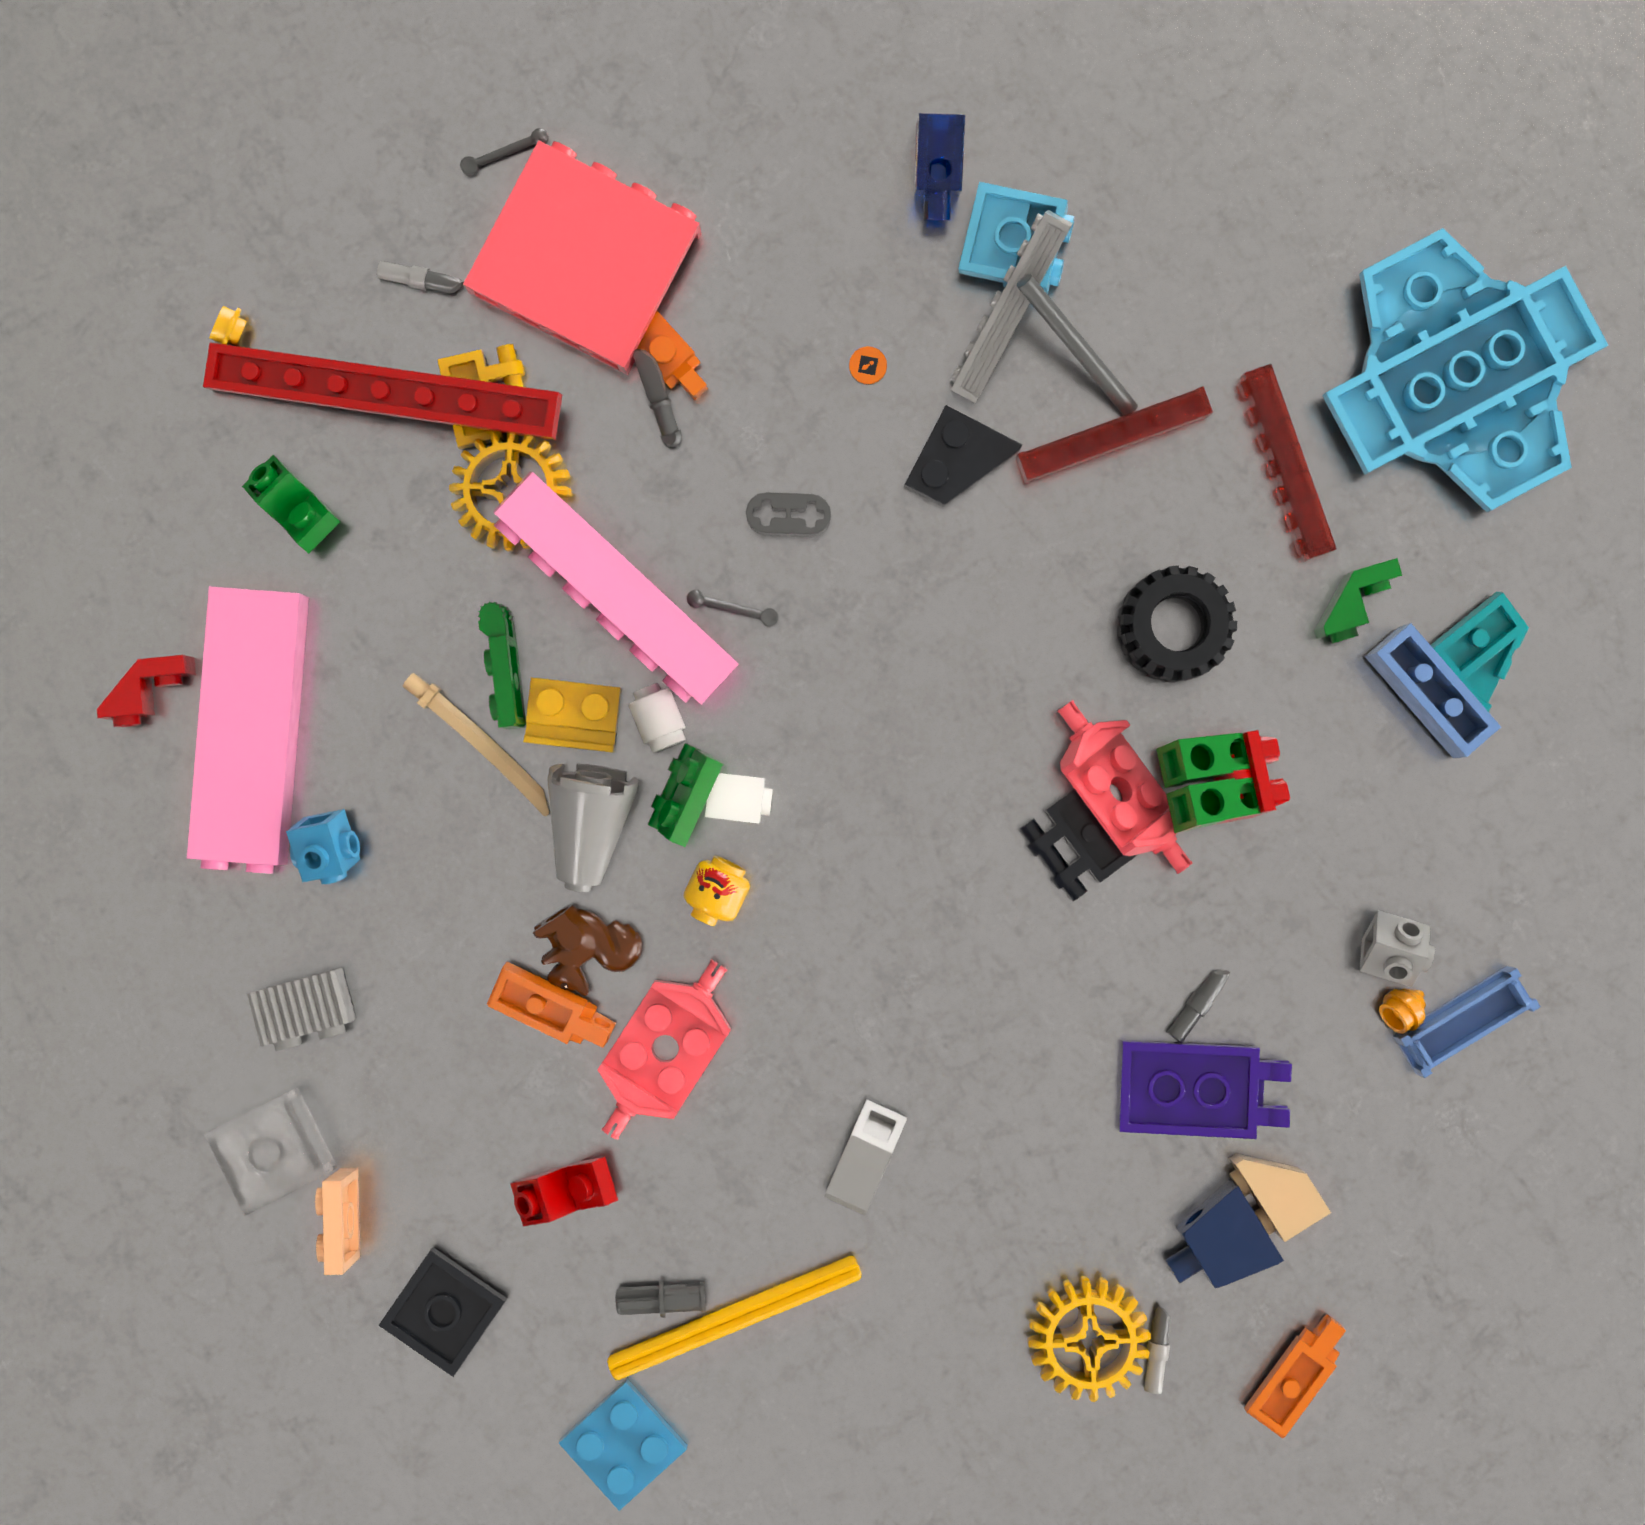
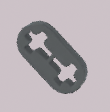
M766 492L757 494L749 501L746 508V517L751 529L758 534L813 537L822 534L828 528L831 520V511L826 500L818 495ZM769 502L771 503L772 510L785 511L786 518H771L770 525L763 526L760 518L753 517L754 510H761L762 503ZM807 504H816V511L824 513V519L816 520L815 527L810 528L806 527L805 519L791 518V512H804L807 509Z

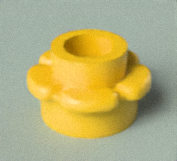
M223 306L209 339L220 344L227 345L229 342L237 346L247 321L239 318L241 309L237 308L234 311Z

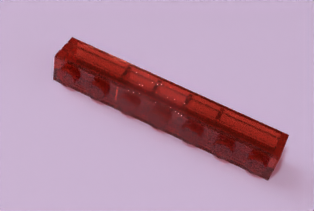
M1272 364L1245 372L1240 377L1241 382L1238 383L1239 390L1243 398L1247 397L1250 408H1248L1250 421L1253 425L1256 424L1260 434L1257 435V440L1261 450H1266L1269 459L1266 462L1268 472L1271 477L1276 478L1278 500L1281 504H1285L1288 514H1285L1286 523L1290 530L1294 529L1297 538L1294 541L1296 551L1300 557L1303 556L1304 561L1333 552L1337 548Z
M1204 386L1196 390L1026 452L1023 451L1017 454L1016 460L1026 484L1207 418L1213 413Z

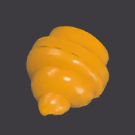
M1406 988L1389 991L1383 998V1004L1379 1007L1380 1016L1386 1025L1400 1034H1405L1408 1030L1415 1031L1424 1023L1426 1017L1424 1011L1426 1006L1424 992Z

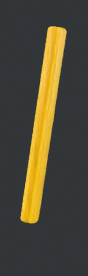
M854 1256L840 1259L614 1353L607 1360L610 1373L615 1380H621L859 1281L862 1278L861 1269Z

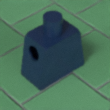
M1232 1180L1222 1185L1178 1224L1176 1228L1187 1247L1165 1260L1179 1284L1202 1270L1214 1288L1223 1287L1284 1261L1239 1186Z

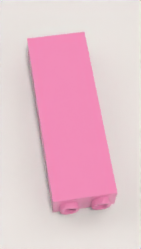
M209 586L187 859L201 860L200 868L228 870L229 862L246 863L245 872L273 874L274 865L288 864L289 839L286 831L291 827L309 597L303 594Z

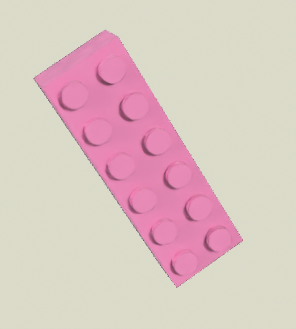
M529 472L493 511L500 518L494 524V527L514 545L521 539L534 550L528 558L547 576L551 577L557 571L568 582L562 589L583 609L592 603L601 612L596 618L598 623L618 641L624 634L635 644L629 651L652 672L660 666L668 674L662 681L685 703L693 697L702 705L739 665L535 473Z

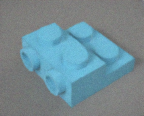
M979 182L958 268L959 274L1002 282L1005 287L1007 282L1003 279L1011 265L1017 266L1021 258L1017 255V252L1023 241L1031 240L1035 231L1030 228L1038 213L1043 216L1049 210L1074 224L1075 216L1067 215L1068 200ZM1073 224L1063 241L1065 243L1070 241ZM1057 254L1040 283V286L1047 294L1050 285L1058 287L1060 283L1064 260L1058 259Z

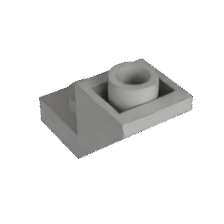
M866 1099L824 1197L866 1215L902 1133L907 1117Z

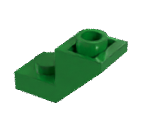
M272 455L265 463L258 465L242 486L257 505L275 519L308 554L340 523L339 519L275 455Z
M1398 558L1345 574L1314 630L1316 638L1319 639L1330 635L1333 644L1359 636L1356 627L1369 623L1359 589L1363 588L1365 596L1392 589L1389 580L1402 576Z

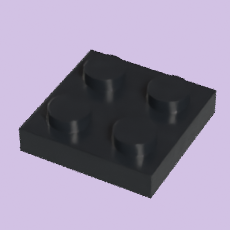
M433 1247L378 1326L454 1377L507 1298Z

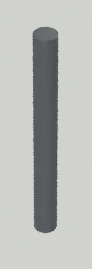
M1031 274L1022 277L1017 283L1018 289L1124 416L1132 414L1138 407L1136 401Z

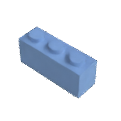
M1412 623L1398 627L1365 656L1452 758L1468 757L1501 728L1498 722Z

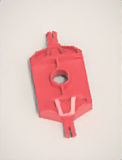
M1074 700L1059 709L1057 712L1060 713L1071 730L1074 731V734L1069 737L1071 743L1060 761L1061 771L1121 853L1125 856H1133L1150 851L1157 854L1162 851L1177 874L1188 868L1193 862L1176 842L1177 838L1173 828L1166 793L1121 734L1130 726L1127 720L1098 722L1093 725L1092 722H1087V719L1076 706ZM1111 784L1119 789L1122 801L1117 800L1110 791Z
M711 959L698 983L694 982L693 985L671 981H654L608 1055L597 1069L617 1101V1108L605 1126L602 1127V1131L607 1135L614 1124L617 1123V1127L611 1134V1137L618 1140L631 1116L635 1117L636 1114L668 1119L675 1118L731 1031L727 1020L712 999L714 995L712 991L724 973L727 972L724 966L721 965L715 975L712 976L718 962ZM668 1035L677 1041L679 1051L673 1059L661 1060L655 1055L653 1043L657 1037Z

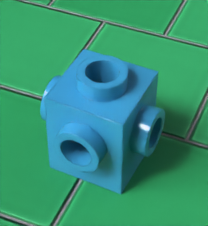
M345 809L303 817L286 831L290 843L291 861L299 870L302 882L320 879L321 884L338 882L348 876L347 871L360 860L359 840L355 832L351 831Z

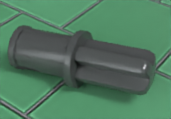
M659 1281V1286L619 1288L615 1295L616 1310L620 1315L660 1313L661 1318H665L666 1313L706 1312L705 1282L665 1285L664 1281Z

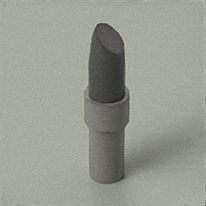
M380 261L377 268V278L407 284L411 288L425 291L431 289L454 293L464 283L461 279L432 272L429 268L414 265L408 267Z
M1158 1305L1155 1311L1151 1339L1148 1340L1147 1345L1150 1354L1147 1363L1144 1391L1152 1394L1162 1393L1165 1365L1169 1359L1170 1343L1168 1341L1171 1317L1160 1305Z

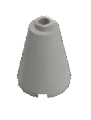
M556 764L550 766L547 777L556 877L560 881L565 882L564 887L568 890L589 892L592 886L602 883L637 794L638 778L634 776L629 782H626V772L589 764H577L576 772H563L564 764Z

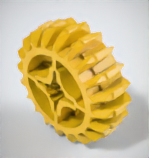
M492 431L490 433L492 446L487 447L480 438L474 440V445L480 451L479 454L474 457L466 450L461 453V457L469 463L468 468L453 467L452 472L459 478L464 479L463 483L449 485V490L452 493L463 495V498L452 502L451 506L454 511L468 510V512L461 516L458 522L464 528L476 523L471 532L472 538L478 541L489 532L486 542L489 548L495 549L500 538L503 537L504 549L507 552H513L515 545L494 527L495 523L485 519L478 507L476 496L497 500L501 503L506 496L497 491H501L503 485L508 487L506 482L511 481L512 476L516 485L523 480L521 467L519 466V456L533 460L542 468L547 486L560 498L572 496L571 488L558 486V483L567 481L571 476L567 469L554 471L563 462V458L559 453L545 458L551 448L548 441H542L533 449L535 437L524 435L520 444L518 443V434L507 433V442L503 443L498 432ZM505 457V461H502L501 472L497 477L478 482L480 475L489 464ZM522 539L520 540V543L525 550L531 549V547L527 543H525Z
M1081 1276V1289L1074 1290L1072 1283L1067 1279L1063 1281V1287L1066 1291L1065 1295L1060 1297L1056 1290L1052 1288L1047 1291L1050 1300L1054 1303L1051 1307L1042 1302H1038L1035 1306L1038 1313L1045 1318L1044 1320L1037 1318L1029 1320L1030 1329L1041 1333L1027 1338L1030 1348L1041 1349L1031 1356V1360L1034 1366L1045 1365L1040 1372L1043 1381H1049L1056 1377L1053 1387L1058 1393L1063 1392L1071 1384L1070 1395L1074 1400H1078L1083 1389H1087L1090 1401L1095 1402L1098 1400L1099 1388H1104L1107 1396L1113 1398L1116 1395L1112 1386L1113 1383L1119 1381L1122 1387L1128 1389L1131 1383L1125 1375L1129 1370L1135 1375H1141L1143 1372L1142 1367L1134 1359L1149 1358V1350L1137 1344L1151 1339V1333L1148 1329L1138 1328L1147 1321V1317L1143 1311L1132 1313L1136 1309L1138 1301L1134 1296L1122 1300L1125 1290L1120 1284L1114 1286L1107 1294L1108 1281L1106 1278L1100 1277L1095 1289H1091L1089 1278ZM1094 1304L1107 1307L1118 1314L1123 1321L1124 1329H1114L1112 1325L1099 1324L1094 1313ZM1080 1306L1078 1308V1319L1071 1327L1060 1329V1333H1054L1061 1318L1070 1310ZM1088 1322L1096 1337H1098L1092 1339L1090 1356L1082 1340H1080L1086 1338ZM1119 1344H1123L1117 1358L1105 1368L1100 1369V1359L1103 1354L1108 1350L1118 1349ZM1053 1348H1064L1065 1352L1080 1354L1084 1364V1372L1070 1369L1061 1363L1054 1355Z

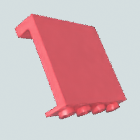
M538 140L463 285L469 294L628 375L635 362L633 357L634 351L641 342L694 238L699 239L702 234L700 223L695 221L697 216L689 209L673 203L670 208L656 201L657 195L645 186L633 183L629 187L615 180L617 174L608 167L597 162H593L590 167L576 160L577 154L569 147L553 141L552 145L549 146Z

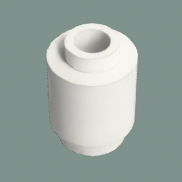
M655 683L633 693L636 701L631 702L628 706L644 745L649 744L652 753L662 751L686 740L682 731L686 727L670 688L661 690L659 684Z

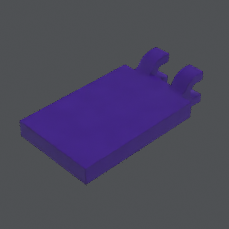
M1122 1040L1119 1132L1257 1139V1126L1290 1128V1109L1287 1105H1263L1264 1080L1291 1082L1292 1063H1289L1288 1060H1260V1048L1256 1046Z

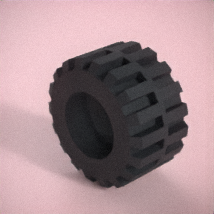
M1179 565L1169 566L1166 569L1157 570L1149 574L1128 592L1124 598L1123 607L1119 609L1117 618L1120 619V626L1117 627L1118 638H1122L1123 646H1121L1124 655L1128 654L1133 660L1131 664L1137 670L1142 669L1147 672L1146 676L1153 679H1164L1165 682L1186 681L1209 672L1225 659L1224 654L1226 651L1231 650L1235 641L1231 638L1233 632L1237 631L1238 621H1233L1232 615L1236 608L1234 601L1229 603L1225 596L1229 593L1224 585L1218 586L1213 582L1216 577L1207 572L1203 575L1197 572L1198 568L1191 566L1186 568H1179ZM1178 598L1192 605L1199 615L1201 622L1199 639L1187 650H1170L1164 647L1153 633L1151 625L1153 611L1159 603L1166 599Z

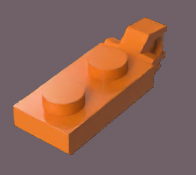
M656 311L637 349H644L655 358L662 372L664 383L670 390L679 383L696 400L708 389L706 387L707 384L694 370L701 362L695 356L693 349L664 317Z
M508 961L502 967L486 1004L488 1007L565 1044H568L569 1041L581 1044L583 1039L603 1048L608 1042L616 1022L595 1012L597 1006L588 1002L587 999L568 990L561 989Z
M1328 1314L1322 1318L1313 1332L1305 1328L1299 1336L1297 1335L1245 1405V1411L1281 1438L1286 1437L1337 1367L1335 1361L1340 1353L1334 1347L1346 1332V1329Z

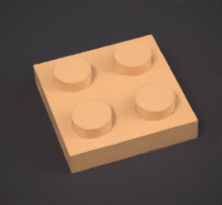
M358 1168L338 1169L323 1180L322 1187H318L316 1190L317 1216L323 1215V1234H318L316 1255L318 1262H324V1275H343L360 1259Z

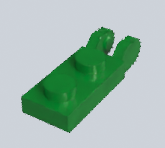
M489 601V603H484V606H480L481 610L478 611L480 621H478L479 630L488 636L490 649H485L484 664L487 675L493 676L495 692L489 696L490 714L494 721L498 720V728L509 730L524 728L526 718L517 639L515 637L514 621L511 620L513 617L511 615L512 611L502 604Z

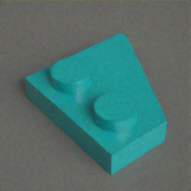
M1495 592L1433 642L1431 646L1489 712L1492 704L1488 702L1499 680L1505 679L1512 664V655L1521 646L1529 627L1503 592Z

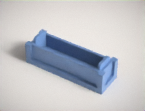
M1510 966L1504 967L1426 1015L1424 1023L1415 1031L1408 1030L1405 1034L1397 1033L1393 1035L1414 1072L1423 1078L1428 1077L1432 1074L1430 1069L1527 1010L1534 1012L1541 1006L1538 1001L1529 997L1518 978L1522 976L1519 970Z

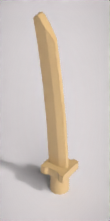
M412 673L402 687L419 699L417 704L424 709L429 707L490 761L543 816L549 815V807L541 786L478 725L439 693L442 690L433 683L429 685L415 673Z

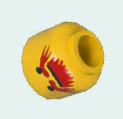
M715 855L712 861H700L683 894L684 900L693 907L690 915L710 926H715L718 920L733 921L750 890V883L744 877L746 870L727 859Z

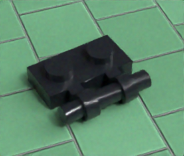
M1072 789L1045 809V812L1055 824L1053 827L1044 832L1033 818L1020 828L1030 842L1027 845L1028 849L1034 857L1037 855L1041 857L1054 875L1051 877V880L1058 889L1064 888L1073 901L1087 892V889L1078 878L1086 870H1089L1096 881L1101 883L1136 857V855L1125 856L1121 853L1075 789ZM1062 837H1065L1079 856L1069 865L1053 845Z

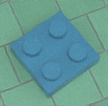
M628 1378L559 1441L560 1446L619 1511L682 1455L688 1446Z

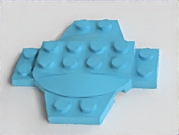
M1442 228L1364 269L1359 274L1371 341L1363 362L1362 374L1329 390L1322 396L1364 475L1402 455H1407L1422 462L1436 464L1486 512H1489L1572 468L1562 411H1558L1556 400L1562 385L1566 383L1568 368L1607 347L1608 343L1566 266L1526 287L1511 280L1507 282L1494 280L1483 272L1485 267Z

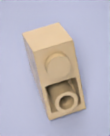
M1234 1154L1229 1157L1230 1162L1235 1168L1229 1175L1233 1182L1239 1186L1244 1196L1250 1193L1259 1206V1209L1254 1212L1268 1235L1275 1232L1286 1242L1331 1213L1308 1175L1298 1167L1241 1154Z

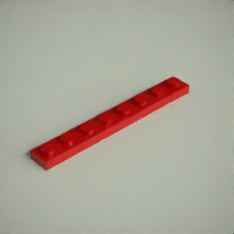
M211 342L209 343L203 382L204 388L215 391L556 440L563 396L555 391Z

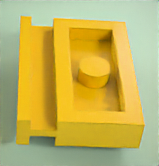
M531 677L526 731L523 742L614 753L622 688Z

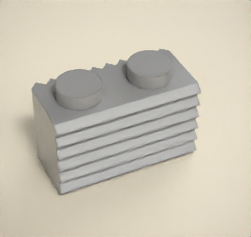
M342 968L247 993L260 1046L274 1044L275 1051L301 1045V1036L313 1032H318L319 1040L346 1033L344 1024L356 1020Z

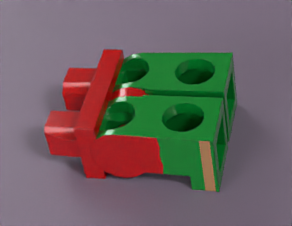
M1259 730L1178 739L1156 749L1165 788L1213 779V782L1188 785L1166 794L1175 834L1196 828L1254 818L1274 811L1276 806L1290 800L1287 782L1283 778L1270 780L1266 764L1279 761L1280 750L1277 738L1261 737Z

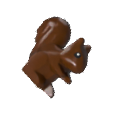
M573 904L563 907L534 927L535 931H533L536 938H548L552 944V949L542 956V964L547 965L558 962L549 972L548 981L561 989L578 991L583 996H587L589 993V985L581 969L584 963L595 958L608 971L624 972L633 967L642 954V939L630 924H622L615 920L607 926L598 915L587 910L578 909Z

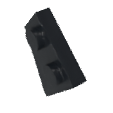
M945 405L904 487L945 507L960 496L962 492L973 484L978 483L1006 460L1015 456L1023 444Z

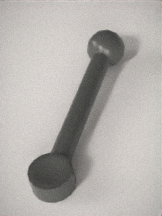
M537 128L532 132L531 136L476 159L471 156L464 157L460 162V168L464 174L473 176L477 174L479 167L531 145H536L538 140L546 144L548 133L542 128Z
M692 590L687 595V603L692 607L704 605L760 619L765 626H773L778 621V614L772 608L761 611L705 597L699 590Z

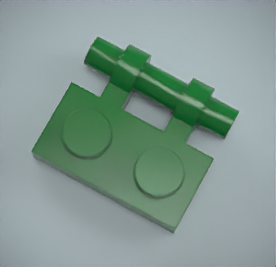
M684 743L678 758L673 757L668 767L671 774L662 794H656L651 807L654 808L648 825L657 829L669 841L686 847L723 763L711 755L701 752L700 749Z

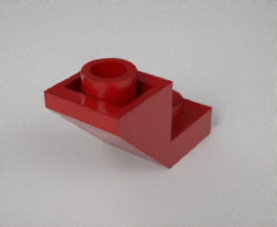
M186 655L137 659L97 708V718L113 720V727L141 725V717L155 716L152 680L155 682V687L182 685V677L196 675L195 658Z
M605 1157L578 1161L510 1183L514 1195V1205L520 1215L523 1226L552 1222L577 1210L603 1207L618 1201Z

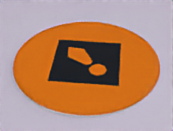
M866 346L859 348L853 353L850 358L849 369L854 379L858 382L873 384L881 380L885 375L887 361L880 350Z

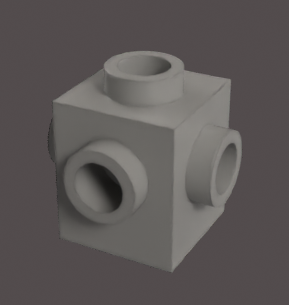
M1378 910L1362 938L1360 972L1412 987L1420 972H1427L1434 958L1435 947L1429 945L1430 926Z

